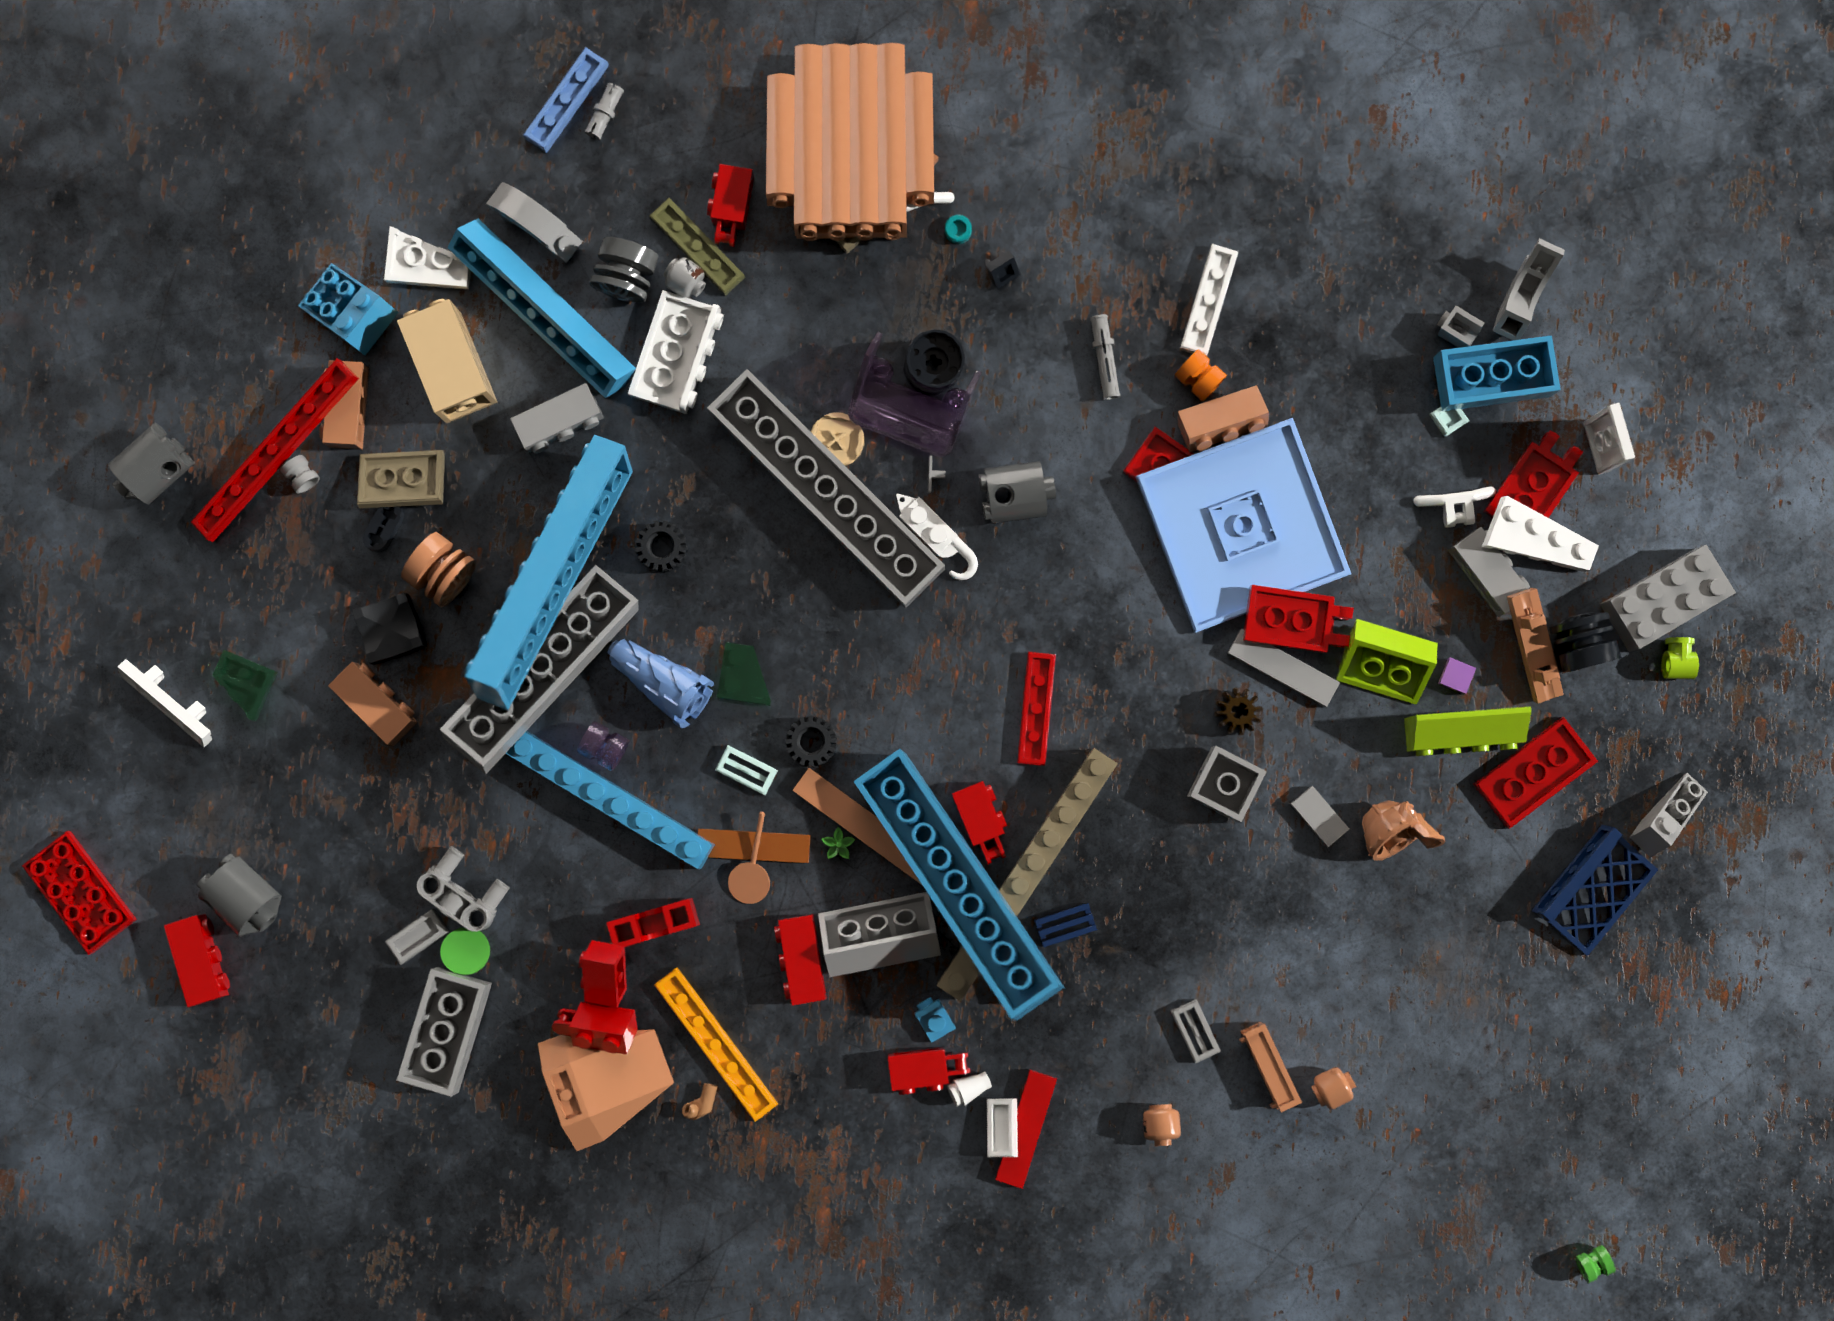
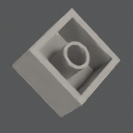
M1213 746L1187 798L1236 823L1242 822L1267 771L1218 746Z

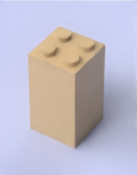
M449 299L435 300L429 304L428 308L421 311L411 310L403 315L404 318L397 320L433 411L444 422H452L497 403L463 316Z

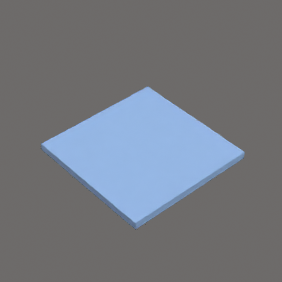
M1293 418L1136 476L1194 633L1246 614L1250 585L1305 592L1351 574Z

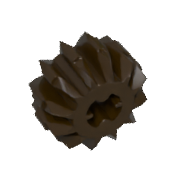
M1238 688L1232 689V697L1225 691L1222 693L1225 702L1220 700L1215 702V705L1222 708V711L1214 712V717L1223 716L1224 720L1220 721L1218 726L1221 728L1228 723V734H1232L1236 727L1238 735H1244V726L1251 732L1255 729L1251 721L1255 723L1261 721V718L1254 715V713L1260 712L1263 709L1261 706L1253 707V703L1257 702L1258 697L1254 696L1248 700V689L1242 692L1241 697ZM1240 705L1243 707L1241 711H1244V716L1235 718L1233 716L1235 712L1232 713V708Z

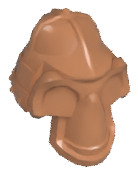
M1385 801L1374 804L1363 816L1362 820L1368 856H1371L1373 860L1389 858L1406 848L1416 839L1429 849L1445 844V838L1439 835L1423 819L1421 813H1417L1413 809L1414 805L1409 804L1408 801L1402 803Z

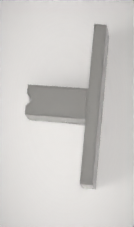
M932 456L928 458V493H931L932 478L945 479L944 474L946 473V471L932 470Z

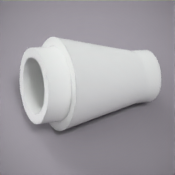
M986 1072L952 1080L953 1083L947 1085L949 1094L956 1106L961 1104L963 1106L967 1105L985 1090L992 1087Z

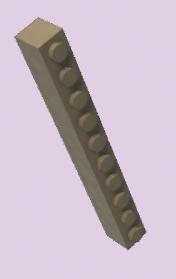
M1095 748L1090 751L999 888L1000 893L1016 916H1018L1118 764ZM963 945L937 982L939 988L960 1002L980 973Z

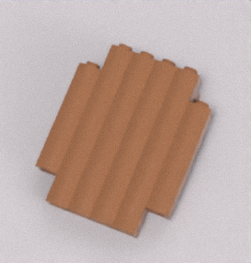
M860 43L850 46L845 44H828L824 46L815 44L795 46V75L779 73L767 76V205L776 208L794 206V230L797 239L814 241L830 238L840 241L845 238L854 237L860 240H871L872 238L897 240L907 237L906 204H913L919 207L934 204L933 74L927 72L905 74V45L898 43L880 45Z

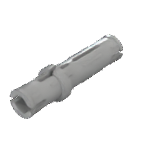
M1096 315L1090 318L1094 336L1092 347L1096 349L1103 400L1116 399L1121 397L1119 393L1112 346L1115 345L1114 339L1110 337L1108 315ZM1101 332L1103 333L1106 354L1103 352ZM1105 361H1107V364H1108L1110 382H1108V377H1107V370H1106Z

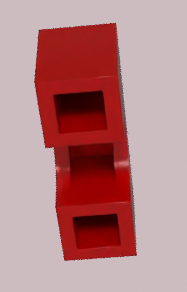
M693 898L606 922L612 944L624 947L700 925Z

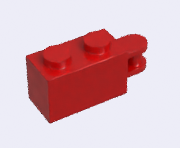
M720 164L718 173L714 172L712 189H715L714 199H709L707 215L710 216L712 224L717 226L715 244L724 242L734 247L738 229H746L755 178L753 169ZM723 227L732 228L731 232L722 231Z
M984 781L952 793L972 846L980 844L988 864H991V860L1000 856L1002 859L1005 858L1006 855L998 836L1004 834L1003 828L1007 826L1002 811H995L992 802L997 799L991 785L985 786ZM994 838L997 846L986 849L984 842Z
M592 940L587 950L582 951L579 959V967L582 968L583 972L580 986L581 989H584V1000L589 1003L617 1008L627 990L625 947Z
M580 1002L577 1010L560 1009L557 1014L558 1020L554 1021L552 1025V1030L555 1033L571 1036L572 1045L575 1047L626 1055L638 1030L635 1010Z
M938 1047L888 1054L892 1091L898 1090L899 1095L915 1093V1088L926 1087L927 1091L944 1089L943 1085L949 1084L948 1076L970 1073V1068H967L966 1064L968 1052L945 1054V1048ZM954 1059L956 1069L947 1070L946 1060Z

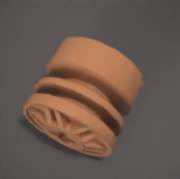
M435 532L425 538L411 554L404 565L401 578L417 590L427 585L425 596L429 599L434 598L435 604L444 607L465 588L474 573L477 561L470 556L465 557L466 553L460 549L452 553L453 543L438 532Z

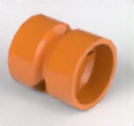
M1198 349L1178 369L1174 376L1184 386L1191 385V392L1203 402L1223 382L1227 375L1217 365H1209L1210 359Z

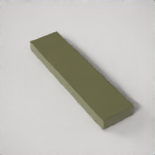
M670 198L649 216L693 263L703 269L705 276L725 296L745 278V275Z

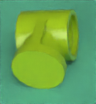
M1665 638V645H1668V651L1664 652L1661 661L1662 675L1665 679H1695L1697 677L1699 659L1697 653L1692 652V645L1695 644L1694 638Z

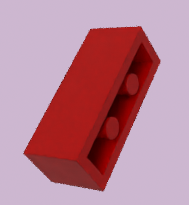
M206 914L195 915L164 925L187 1008L228 996L230 982L226 973L222 972L220 965L222 954L219 947L214 944L212 937L214 927Z
M813 914L778 920L779 926H775L774 931L776 942L782 943L783 954L779 955L781 972L786 971L788 982L783 983L786 1000L791 999L792 1005L826 1000L827 995Z

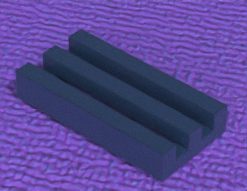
M1089 903L1034 920L1043 947L1097 930ZM1085 911L1086 916L1046 929L1042 927L1044 923ZM1088 921L1089 923L1087 927L1048 940L1046 939L1045 935L1083 922Z

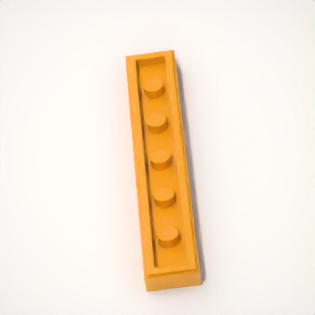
M678 967L654 984L754 1122L778 1105V1102Z

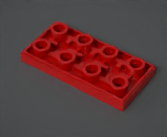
M66 831L22 865L88 955H92L137 920L71 831Z

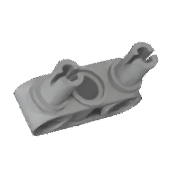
M450 846L437 866L433 865L426 874L418 879V893L432 903L440 912L457 921L466 929L475 932L488 929L493 922V918L496 916V907L510 887L496 879L483 898H478L477 900L466 889L451 881L452 877L450 875L462 860L464 854ZM430 878H434L438 882V889L435 893H431L427 889V882ZM477 910L484 916L481 926L475 925L472 921V915Z

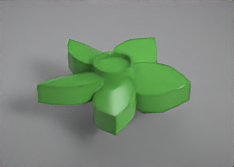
M839 827L834 831V838L824 837L821 839L825 845L830 847L827 852V859L835 857L838 853L841 857L849 859V851L846 847L850 846L855 839L852 837L843 838V832Z

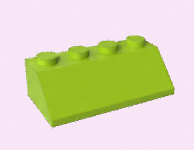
M1531 707L1424 714L1404 718L1407 752L1416 751V756L1433 755V750L1444 749V754L1461 753V748L1472 747V752L1489 751V746L1500 745V750L1518 749L1517 744L1524 743L1527 740Z

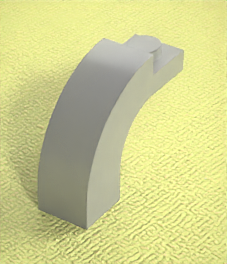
M502 182L486 203L505 221L527 232L562 262L567 263L583 242L555 215L509 184Z
M1540 238L1538 239L1531 253L1523 261L1505 296L1494 324V332L1511 340L1521 339L1531 323L1535 306L1546 283L1564 256V249Z

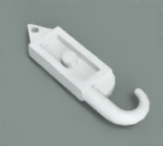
M896 494L901 513L899 518L937 556L949 558L958 552L968 562L967 571L961 574L950 571L949 575L957 580L971 578L978 567V560L974 552L920 497L916 499ZM901 498H904L905 501H904V502H900V499H901Z

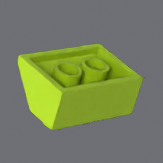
M1356 619L1349 634V647L1344 649L1336 680L1417 705L1437 664L1438 643Z

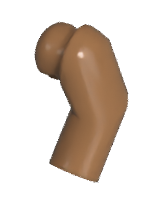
M704 1083L701 1097L683 1106V1116L690 1120H697L710 1113L718 1086Z

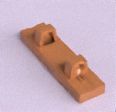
M1530 588L1507 596L1533 702L1539 704L1564 695L1538 590ZM1547 666L1546 671L1537 670L1541 667Z

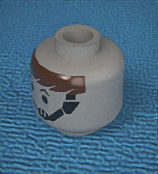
M688 258L673 259L663 274L666 287L682 298H690L693 295L695 297L699 296L706 285L703 282L705 275L703 269Z

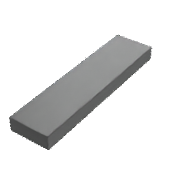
M1240 629L1227 653L1228 655L1323 707L1328 706L1340 684L1339 681L1273 645L1243 641L1244 630Z

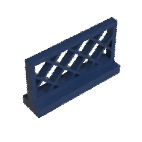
M1606 825L1600 826L1531 910L1539 918L1544 919L1585 956L1592 952L1658 871L1653 864L1621 837L1622 834L1615 827ZM1618 843L1624 849V860L1612 861L1611 850ZM1640 863L1647 869L1640 879H1632L1631 864ZM1625 865V880L1613 881L1612 866ZM1606 866L1607 882L1594 883L1593 872L1597 867ZM1626 884V896L1622 900L1614 901L1613 886ZM1607 886L1608 902L1595 903L1594 887ZM1588 888L1589 903L1576 904V893L1579 889ZM1608 906L1609 917L1604 922H1596V907ZM1589 908L1590 923L1577 924V909ZM1562 910H1570L1571 925L1561 926L1555 920ZM1590 928L1591 939L1584 946L1578 940V929Z

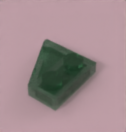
M725 643L717 698L771 706L772 701L754 646Z
M223 650L212 676L221 686H224L228 691V695L234 702L239 704L247 714L246 716L252 721H257L278 672L230 651Z

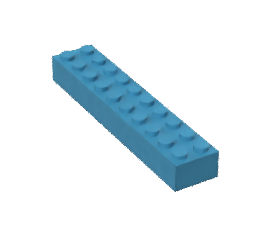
M594 434L591 442L584 446L581 455L582 459L578 466H574L571 470L569 483L565 490L562 489L560 491L553 513L547 515L544 522V530L540 537H536L533 541L528 560L523 561L520 565L515 584L508 588L501 610L495 612L490 631L481 638L479 651L475 659H471L467 664L465 677L478 699L509 710L633 473L625 445Z
M898 749L854 780V783L1011 1019L1019 1020L1064 988L1063 984L908 755L901 749Z

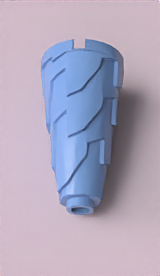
M615 640L608 649L607 653L610 655L611 664L628 677L657 708L670 717L673 723L680 728L690 725L685 720L688 716H691L693 719L699 716L713 693V690L707 686H714V682L702 674L700 676L687 667L675 664L663 656L653 654L631 640Z

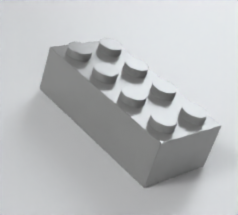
M1703 545L1601 603L1600 606L1604 612H1609L1611 624L1628 652L1643 648L1736 592L1708 546Z
M440 967L430 970L397 1081L451 1097L459 1093L492 986L491 982L467 975H459Z

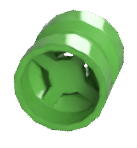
M1603 1245L1594 1248L1592 1253H1582L1575 1256L1578 1269L1587 1283L1597 1280L1599 1275L1604 1274L1607 1276L1616 1272L1614 1263Z

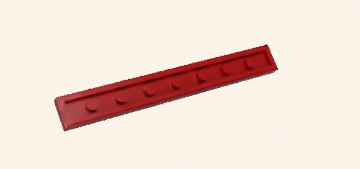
M336 358L191 521L194 527L208 541H215L358 381L359 378L342 360Z

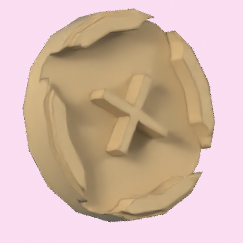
M841 412L829 413L820 418L812 427L811 433L845 466L853 463L861 455L864 447V433L860 424L852 416Z

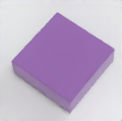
M1450 657L1447 659L1438 684L1461 694H1466L1476 668Z

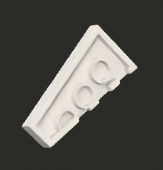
M1506 495L1500 498L1482 547L1488 549L1495 548L1503 550L1504 553L1527 556L1529 559L1548 561L1553 565L1585 572L1590 570L1599 545Z

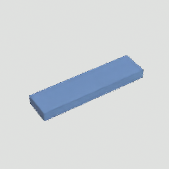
M585 47L525 131L523 137L547 153L609 66L608 62Z

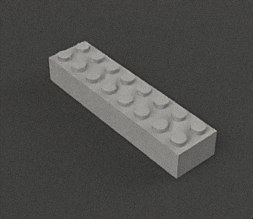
M595 565L570 591L509 710L480 700L474 693L442 726L440 732L443 739L483 773L487 774L639 611L638 600Z

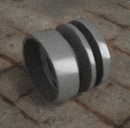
M604 237L597 256L608 265L594 266L593 271L597 275L591 276L590 286L617 300L635 303L645 302L647 293L644 290L649 289L651 284L640 275L651 276L654 274L659 258L658 254L643 245L629 240Z

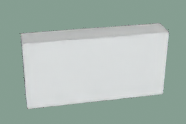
M987 1099V1157H1018L1017 1099Z

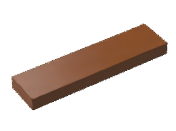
M698 829V835L715 844L708 855L709 858L751 860L756 832ZM762 832L757 860L809 863L811 835Z

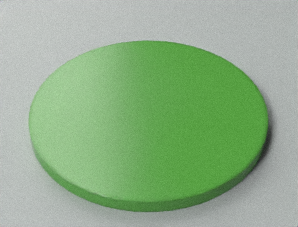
M465 927L458 928L450 932L443 940L440 950L441 959L445 967L451 972L459 975H471L481 970L487 963L490 956V945L482 932L470 931Z

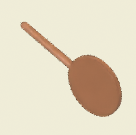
M764 812L759 813L751 861L737 865L731 871L728 878V887L733 897L746 904H754L765 898L770 888V879L763 867L756 864L765 817Z

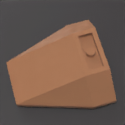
M655 1029L637 1030L627 1055L575 1047L572 1045L571 1036L559 1035L538 1043L544 1079L561 1126L576 1151L603 1142L674 1083Z

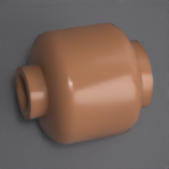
M1333 1067L1317 1075L1314 1078L1315 1085L1311 1086L1321 1107L1326 1105L1331 1110L1350 1102L1353 1099L1351 1089L1356 1087L1350 1073L1346 1072L1343 1074L1338 1067Z
M1172 1104L1149 1105V1110L1143 1113L1144 1137L1147 1140L1154 1141L1155 1146H1171V1140L1181 1136L1180 1114L1176 1109H1172Z

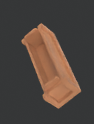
M1260 1021L1241 1030L1240 1032L1243 1037L1239 1041L1241 1043L1246 1042L1274 1101L1269 1104L1272 1109L1277 1108V1110L1279 1109L1280 1112H1283L1302 1103L1266 1025Z

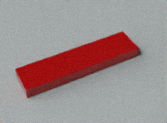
M1028 652L1017 757V763L1045 766L1056 654Z
M1029 1069L1017 1107L1018 1157H1002L995 1180L1023 1189L1057 1081L1056 1077Z

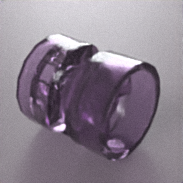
M594 721L582 737L577 753L590 760L597 758L599 765L613 771L625 754L630 740L616 732L609 734V728Z

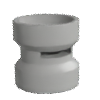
M303 455L293 457L280 469L283 476L292 481V488L297 494L311 489L320 480L318 474L314 470L309 469V462Z

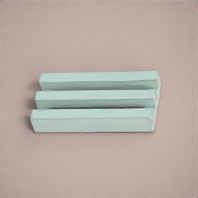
M728 745L715 769L763 795L767 794L778 770ZM730 753L770 772L768 777L729 759ZM727 763L765 782L763 787L724 769V764Z

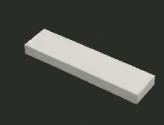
M1214 244L1211 245L1180 350L1194 353L1200 349L1207 356L1238 251Z

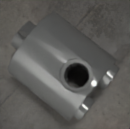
M156 422L108 464L110 470L117 477V480L112 483L113 487L127 500L140 499L148 505L195 464L183 452L185 448L175 438L171 440L167 438V433Z
M1040 461L984 468V474L978 475L980 491L986 492L987 502H982L984 519L990 520L991 524L1047 517V500L1056 499L1053 476L1043 477ZM1000 487H1005L1008 490L1007 499L997 502L995 499L996 490Z
M227 855L219 863L220 868L213 875L207 874L198 882L197 887L200 889L198 898L206 903L240 937L264 931L277 917L282 896L239 856Z

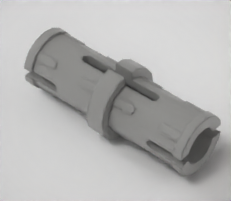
M613 83L607 84L599 104L596 103L593 108L595 112L587 129L584 131L588 136L592 138L596 136V140H601L609 120H612L615 116L614 110L621 95L624 93V90L619 86L615 85L613 87Z

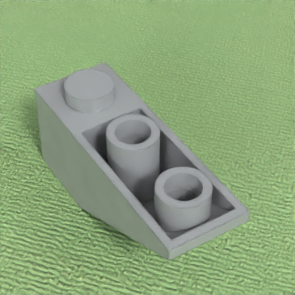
M1688 773L1684 774L1641 820L1630 836V839L1649 857L1670 847L1708 792Z

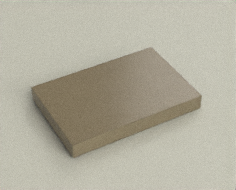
M443 450L360 454L358 507L378 508L443 504L445 461Z

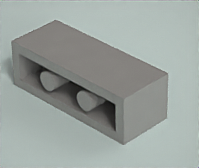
M585 383L510 419L524 449L529 453L534 452L536 454L548 449V444L556 440L563 442L572 438L575 431L582 428L588 430L596 427L600 423L599 420L603 419L604 416L590 387Z
M1480 527L1448 549V551L1497 617H1500L1510 611L1507 596L1527 590L1530 586L1523 576L1516 574L1512 568L1513 563L1504 552L1501 553L1495 548L1488 549L1482 547L1488 531H1484Z

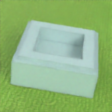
M1439 407L1429 414L1444 437L1469 422L1462 409L1442 411V408Z

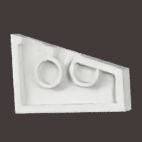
M390 226L384 280L387 283L469 289L471 270L452 252L431 245L422 239L405 234Z

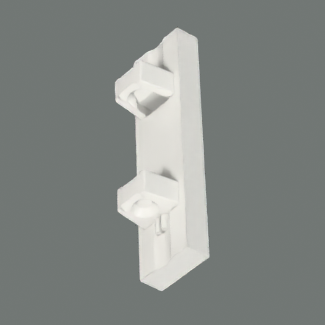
M127 659L118 666L120 676L200 745L205 747L212 741L210 730L199 722L206 714L205 707L196 701L185 710L157 686L164 679V674L156 665L145 674L139 671Z

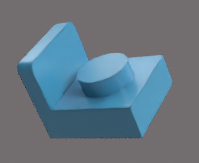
M929 997L916 1005L919 1010L914 1012V1015L919 1020L931 1043L956 1029L939 998L933 1001Z

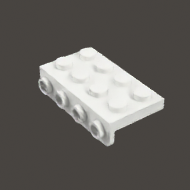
M662 290L628 395L687 414L689 407L693 408L698 393L694 392L697 382H702L705 376L706 366H703L706 355L711 356L714 349L715 340H712L715 329L720 330L724 314H721L720 306L716 304L711 306Z

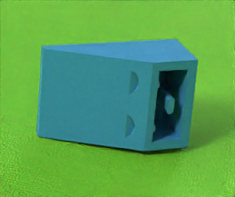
M333 263L322 273L321 277L298 305V307L363 355L368 353L399 313L383 298Z

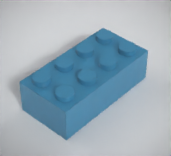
M1552 335L1441 350L1433 357L1442 411L1552 397L1561 390Z

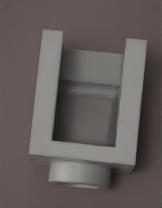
M1455 306L1451 313L1446 311L1437 325L1441 328L1438 336L1458 348L1468 347L1472 345L1480 333L1484 322L1460 307Z

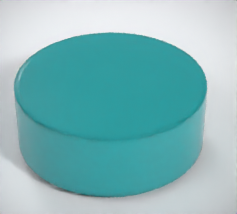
M963 215L951 216L945 223V236L951 243H965L969 240L972 233L971 222Z

